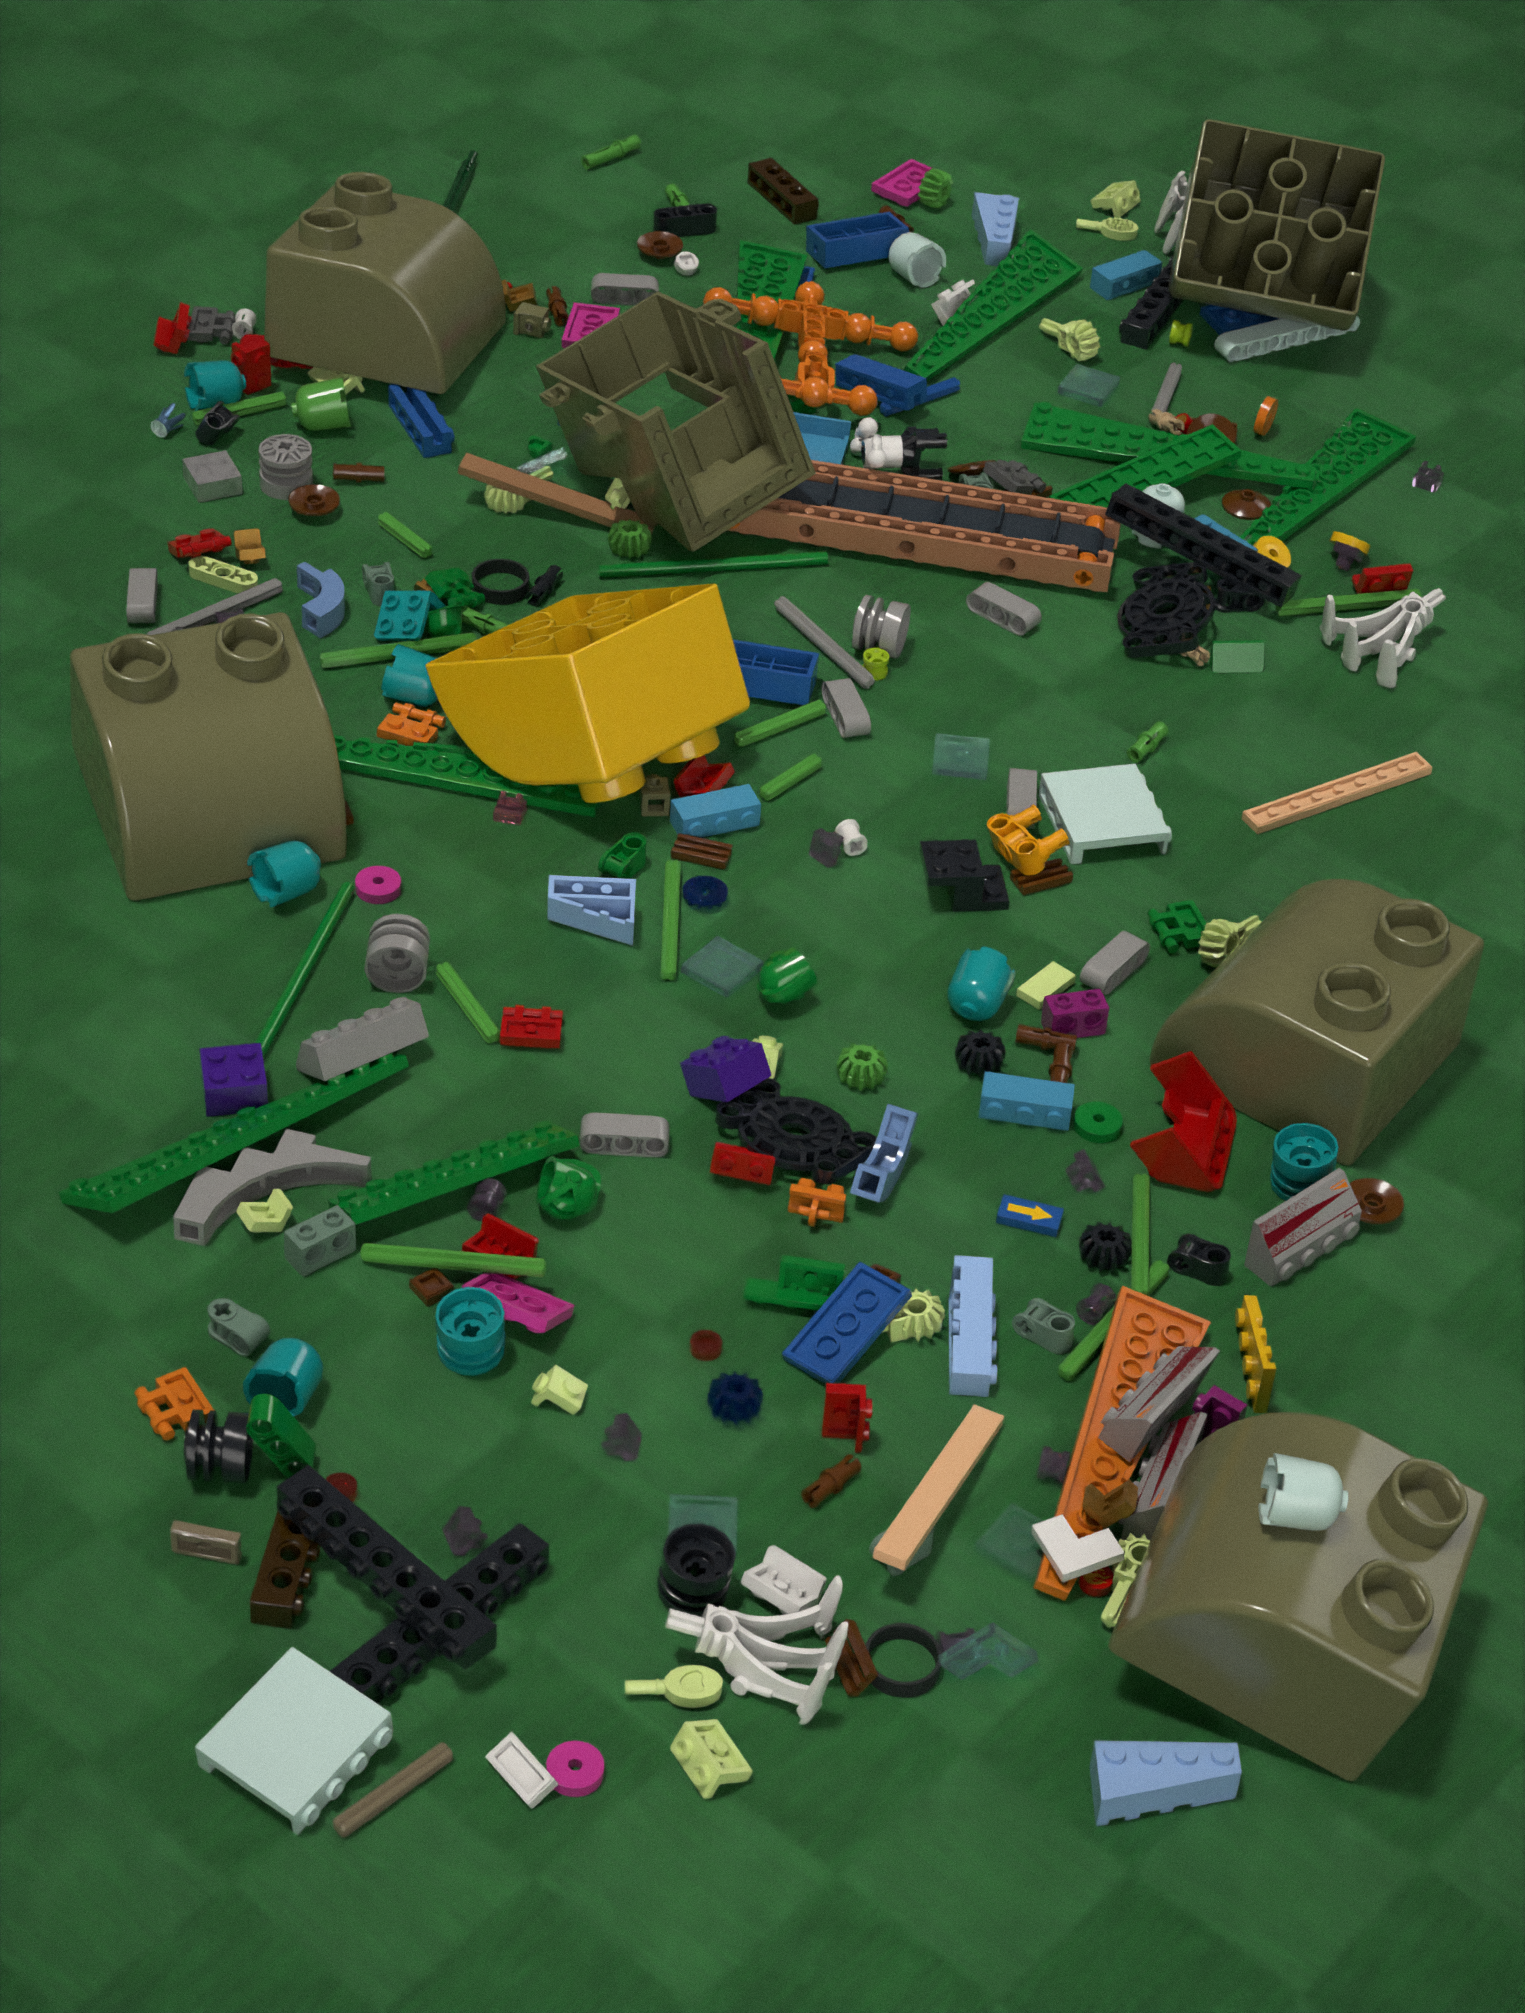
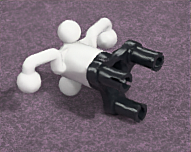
M867 417L860 421L859 427L855 430V438L850 444V450L854 455L861 456L863 468L872 470L874 468H900L904 475L943 481L942 468L920 469L919 464L921 452L925 451V449L947 448L946 433H939L938 428L917 429L916 426L906 427L902 435L880 436L876 434L878 425L873 418Z

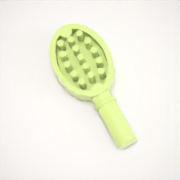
M1110 217L1102 222L1077 219L1076 228L1100 231L1105 237L1114 240H1133L1138 234V226L1132 220L1129 221L1116 217Z
M687 1665L671 1670L665 1679L662 1680L658 1678L656 1680H625L624 1690L625 1695L656 1694L658 1696L659 1694H664L671 1703L677 1706L700 1708L713 1704L720 1698L723 1680L719 1673L711 1668Z

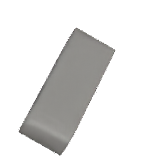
M599 273L592 278L591 298L600 304L635 306L659 291L658 280L648 275Z
M130 568L127 595V623H155L157 568Z
M985 582L967 595L966 598L967 606L973 613L1019 636L1027 633L1039 624L1042 619L1041 612L1037 606L990 582Z
M846 678L823 681V700L841 737L870 734V716L852 680Z
M1009 768L1006 814L1014 816L1033 804L1036 806L1037 770ZM1035 823L1026 829H1034Z
M1127 931L1120 932L1085 964L1080 974V982L1093 989H1101L1104 995L1109 994L1145 961L1150 951V944Z
M588 1113L581 1120L579 1144L583 1151L591 1154L661 1157L669 1149L670 1125L666 1119L658 1116Z

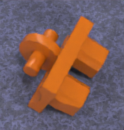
M801 1178L797 1184H791L788 1212L808 1216V1226L815 1227L817 1218L843 1223L847 1196L844 1194L843 1186L831 1184L828 1186L827 1191L816 1189V1183L806 1178Z

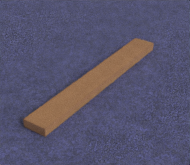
M469 453L465 454L457 473L611 528L612 524L619 523V520H640L641 524H645L634 511L617 506L615 509H611V503ZM648 527V530L651 531V535H652V533H653L655 527H654L653 529H651V528Z

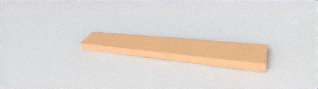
M1417 752L1245 810L1242 812L1241 819L1258 835L1430 775L1433 767Z
M973 1405L874 1548L872 1558L901 1570L906 1569L1002 1427L1005 1416L978 1405Z

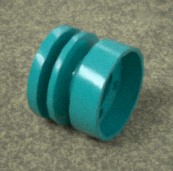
M1298 1123L1284 1127L1276 1134L1273 1143L1270 1183L1272 1190L1278 1197L1287 1201L1336 1170L1339 1146L1332 1133L1319 1125Z
M476 1287L456 1289L444 1296L437 1305L435 1315L437 1352L440 1361L449 1370L461 1375L474 1376L486 1373L496 1367L504 1357L506 1346L504 1331L505 1312L501 1301L493 1293Z

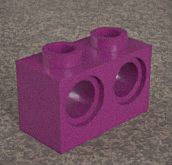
M1101 989L1044 996L1041 1024L1043 1029L1049 1027L1052 1028L1051 1031L1077 1035V1038L1102 1035L1106 1032L1110 1008Z

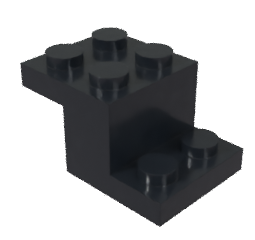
M976 840L920 841L919 852L927 887L946 886L952 912L1009 909L1010 901L1001 866L982 865Z

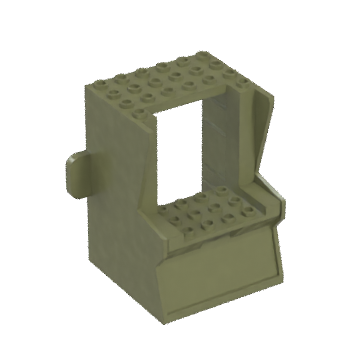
M657 291L537 365V371L546 390L539 394V397L544 405L553 407L579 472L584 475L619 478L638 517L649 528L653 529L659 524L683 546L694 552L807 480L816 472L768 343L733 327L741 319L738 307L723 299H714L695 309ZM665 372L671 389L708 408L671 431L663 409L659 406L638 416L617 405L616 402Z

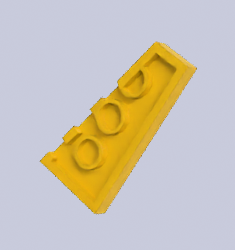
M1244 1295L1241 1308L1236 1309L1235 1324L1236 1327H1241L1239 1350L1245 1352L1242 1370L1243 1375H1248L1249 1379L1246 1383L1247 1399H1252L1254 1413H1267L1277 1368L1275 1362H1270L1272 1350L1270 1346H1266L1267 1332L1266 1328H1262L1263 1318L1257 1296Z

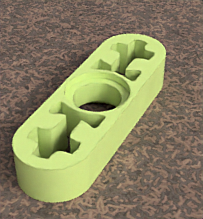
M206 556L189 560V575L195 580L237 594L258 585V576L254 572Z

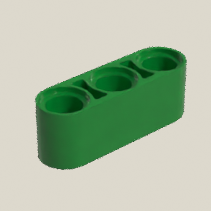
M270 1394L254 1396L251 1400L246 1430L252 1439L287 1478H290L307 1465L313 1468L317 1445L311 1436L278 1398Z

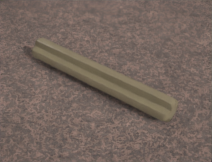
M444 1742L437 1744L333 1819L335 1832L341 1837H347L451 1762L453 1759L451 1748Z

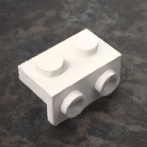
M973 279L967 283L964 280L957 282L951 286L953 291L947 289L937 295L939 300L931 304L943 326L948 318L952 317L958 307L969 297L970 292L968 288L975 284Z
M772 1545L768 1547L761 1564L744 1572L740 1584L750 1589L754 1596L765 1599L778 1607L779 1611L786 1615L818 1605L827 1578L782 1549Z

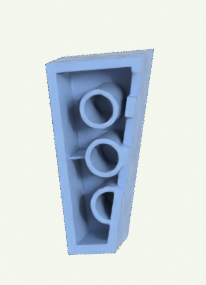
M974 192L972 219L975 220V230L978 231V240L981 242V251L985 265L998 266L1002 259L1004 260L1011 251L1019 202L1017 197Z
M954 1255L948 1298L949 1395L988 1397L990 1384H996L997 1365L992 1364V1360L996 1359L997 1342L992 1340V1336H995L996 1317H992L996 1302V1295L993 1293V1258Z
M1094 1741L1089 1768L1096 1826L1109 1824L1110 1819L1124 1817L1125 1821L1139 1818L1140 1813L1159 1810L1160 1814L1171 1812L1175 1806L1185 1804L1195 1807L1235 1799L1242 1774L1238 1743Z

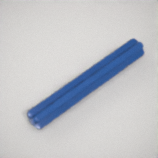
M953 377L927 386L926 402L959 391L960 381ZM885 402L880 404V413L885 417L904 410ZM914 402V407L920 405L919 403Z

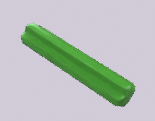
M384 512L378 516V524L419 556L426 558L432 555L433 547L390 513Z
M811 754L760 787V797L770 801L818 770L822 766L821 757Z

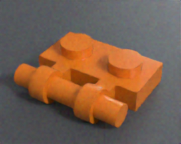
M395 703L392 712L398 715L388 713L377 727V737L386 740H398L399 744L413 746L414 742L434 743L438 737V728L434 727V725L443 728L446 724V717L438 715L433 710L423 711L416 709L415 705L409 703L404 705Z
M186 1367L156 1378V1389L149 1392L146 1387L141 1386L134 1392L138 1399L137 1405L143 1414L149 1416L151 1419L150 1426L165 1441L175 1436V1431L172 1428L174 1424L179 1423L183 1430L186 1431L193 1409L204 1411L205 1423H207L210 1410L215 1411ZM166 1403L169 1409L162 1412L159 1405Z

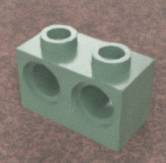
M338 1205L284 1231L285 1259L302 1277L356 1250L355 1223Z

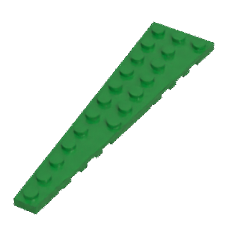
M1030 229L1018 242L1017 246L1008 253L1007 257L1004 260L1002 259L997 268L991 271L987 278L958 307L956 313L948 318L945 325L936 331L935 336L929 339L924 347L906 364L904 371L924 377L929 381L1080 276L1083 268Z
M740 240L737 299L750 301L753 293L755 298L769 296L774 298L776 302H778V298L794 300L805 268L807 255ZM740 314L741 319L736 323L735 328L767 342L775 361L784 330L774 328V323L769 326H760L752 320L751 324H749L748 315Z
M1035 402L1021 440V448L1125 463L1182 438L1187 434L1175 435L1055 407L1049 402ZM1242 450L1240 459L1206 474L1313 489L1317 467Z
M1355 408L1344 420L1342 427L1334 431L1333 437L1331 439L1328 438L1324 442L1323 448L1317 450L1313 457L1305 463V465L1317 467L1313 489L1286 485L1283 488L1282 494L1273 499L1272 505L1263 510L1262 516L1259 519H1255L1250 528L1246 529L1240 538L1252 546L1263 536H1273L1281 541L1285 540L1413 446L1416 436Z
M334 735L340 769L530 806L533 805L555 811H564L581 816L595 817L601 803L585 802L581 797L578 784L525 785L514 782L488 767L468 746L414 742L413 746L398 745V740H387L386 744L371 743L370 738L359 737L357 740L347 741L343 736Z
M392 1052L256 1109L255 1107L241 1109L237 1112L238 1116L235 1118L219 1120L213 1123V1127L194 1132L185 1139L88 1180L85 1177L72 1180L68 1183L69 1188L58 1192L62 1204L114 1213L409 1067L406 1055L393 1054Z

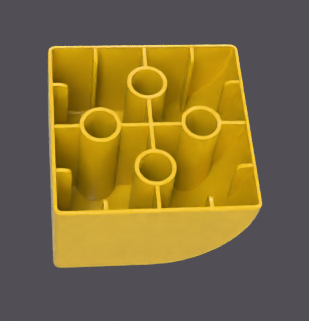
M717 584L573 595L425 665L432 687L446 716L461 739L483 763L501 776L525 785L578 784L581 797L587 803L606 802L636 792L646 783L642 765L655 758L660 763L670 764L688 761L712 752L720 744L716 726L747 711L750 707L749 696Z

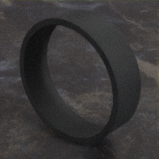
M502 558L486 560L473 569L472 584L474 588L472 591L482 593L485 596L484 602L490 604H513L525 598L526 593L529 591V572L525 566L514 560ZM492 573H507L517 576L524 583L510 590H493L482 586L478 580Z
M893 1623L885 1625L872 1633L866 1643L869 1654L876 1646L885 1641L904 1639L918 1643L927 1649L936 1664L929 1675L910 1682L892 1680L877 1671L878 1676L871 1682L872 1686L892 1697L911 1698L926 1693L935 1685L940 1673L942 1652L939 1643L928 1631L908 1623Z

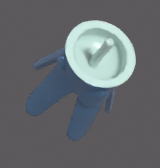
M174 403L170 404L166 410L164 407L159 417L151 422V429L158 437L163 438L171 430L183 426L181 424L173 427L185 418V413H181L170 420L167 419L175 408Z

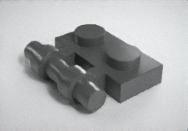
M194 306L189 325L188 340L203 343L207 341L212 342L213 337H219L220 343L228 344L233 337L232 325L236 322L234 312L218 313V308Z
M997 460V462H986L983 468L986 474L1009 492L1031 495L1035 489L1040 493L1046 489V484L1042 482V478L1036 473H1030L1027 466L1021 462L1010 460L1008 463L1004 460Z

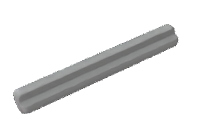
M1170 364L1152 410L1167 411L1182 373L1181 364Z

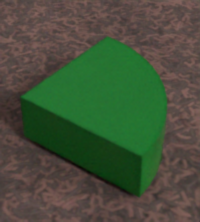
M531 435L528 439V453L539 462L553 449V443L534 435Z

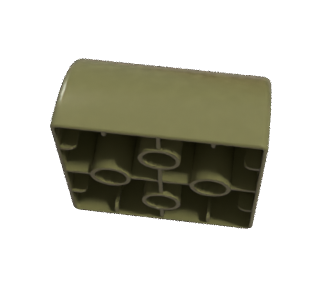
M1212 119L1205 120L1188 179L1169 279V294L1174 298L1342 331L1348 330L1354 323L1359 311L1385 163L1384 154Z
M351 172L343 174L336 179L335 184L310 208L301 212L299 219L267 249L264 340L270 344V357L443 394L505 324V297L497 266L491 253L476 231L465 220L448 208L429 200L393 193V186L390 180L375 173Z
M282 612L267 615L254 613L239 614L228 618L222 623L154 635L142 633L126 634L117 637L109 643L72 650L70 653L72 747L127 898L136 901L253 877L252 865H247L249 856L256 851L289 841L306 843L319 856L321 863L336 861L345 857L347 844L345 800L335 739L324 700L287 614Z
M1327 879L1316 881L1303 886L1286 897L1166 1019L1152 1045L1149 1062L1153 1065L1192 1051L1235 1109L1279 1132L1284 1127L1292 1124L1309 1123L1319 1125L1329 1130L1337 1140L1339 1146L1337 1162L1342 1165H1351L1460 1043L1484 949V941L1480 936L1449 922L1444 913L1431 903L1419 899H1402L1374 885L1356 880Z
M1279 1412L1252 1416L1230 1423L1203 1439L1183 1461L1111 1634L1108 1647L1118 1657L1347 1781H1354L1361 1775L1427 1694L1488 1508V1499L1483 1493L1460 1482L1455 1474L1442 1464L1429 1459L1416 1458L1361 1428L1334 1418L1299 1412ZM1277 1453L1333 1466L1341 1477L1343 1490L1348 1491V1504L1345 1512H1339L1336 1521L1325 1530L1312 1531L1261 1524L1258 1508L1259 1503L1266 1504L1267 1489L1260 1486L1263 1471L1269 1457L1273 1458V1454Z

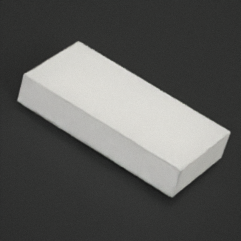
M512 1731L485 1756L531 1809L559 1784Z

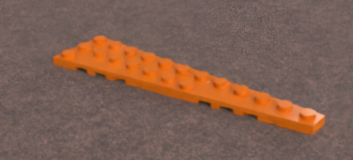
M1125 1286L1121 1287L1117 1295L1054 1517L1063 1514L1078 1539L1099 1532L1104 1528L1095 1519L1090 1518L1083 1509L1085 1487L1093 1484L1105 1495L1125 1483L1131 1477L1147 1446L1146 1444L1130 1462L1098 1438L1104 1428L1101 1420L1112 1407L1116 1410L1120 1407L1118 1403L1129 1389L1133 1391L1137 1389L1136 1384L1146 1371H1149L1151 1374L1155 1371L1153 1366L1162 1354L1165 1353L1169 1356L1178 1346L1198 1347L1211 1321ZM1043 1552L1033 1588L1065 1601L1078 1577L1062 1582Z

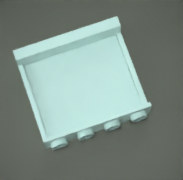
M1136 764L1041 774L1039 797L1055 831L1062 828L1069 838L1070 844L1064 846L1063 849L1070 864L1082 863L1083 850L1156 842L1161 853L1166 854L1168 842H1171L1172 839L1171 829L1169 826H1166L1162 810L1157 808L1153 792L1148 790L1145 776L1140 774Z
M291 1647L195 1746L199 1767L209 1774L215 1768L220 1770L290 1819L293 1833L298 1835L306 1826L312 1825L317 1820L321 1809L330 1800H335L342 1793L345 1784L354 1774H359L364 1770L369 1758L379 1748L382 1749L389 1743L393 1735L392 1718L389 1711L294 1647Z

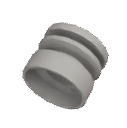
M280 434L266 438L260 443L258 450L260 457L259 481L263 493L275 499L289 500V495L293 490L304 485L313 484V470L311 468L312 447L306 439L291 434Z
M866 594L856 612L853 623V648L861 650L865 644V650L874 648L876 643L879 642V648L887 651L889 657L897 659L906 641L911 606L892 601L887 610L884 611L883 598L879 597L874 604V597Z
M391 914L383 916L374 922L369 932L365 973L368 980L375 987L386 992L404 993L419 987L425 980L430 934L427 927L420 920L409 915Z

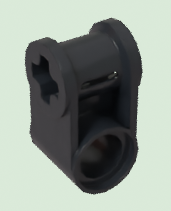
M220 400L206 413L195 431V435L203 444L212 445L236 425L240 415H234L224 406V402Z
M1225 578L1217 582L1218 592L1214 598L1217 611L1225 613L1234 611L1254 612L1259 610L1265 603V599Z
M1187 1233L1179 1238L1177 1249L1168 1255L1167 1263L1169 1267L1178 1274L1192 1277L1212 1286H1220L1228 1279L1231 1253L1224 1245L1215 1244L1194 1234Z

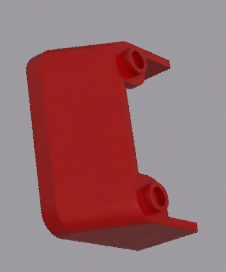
M1192 1051L1151 1065V1072L1166 1090L1164 1100L1162 1101V1108L1166 1116L1173 1120L1174 1126L1134 1140L1130 1143V1147L1147 1167L1150 1176L1159 1182L1204 1192L1220 1189L1223 1184L1237 1123L1233 1105Z

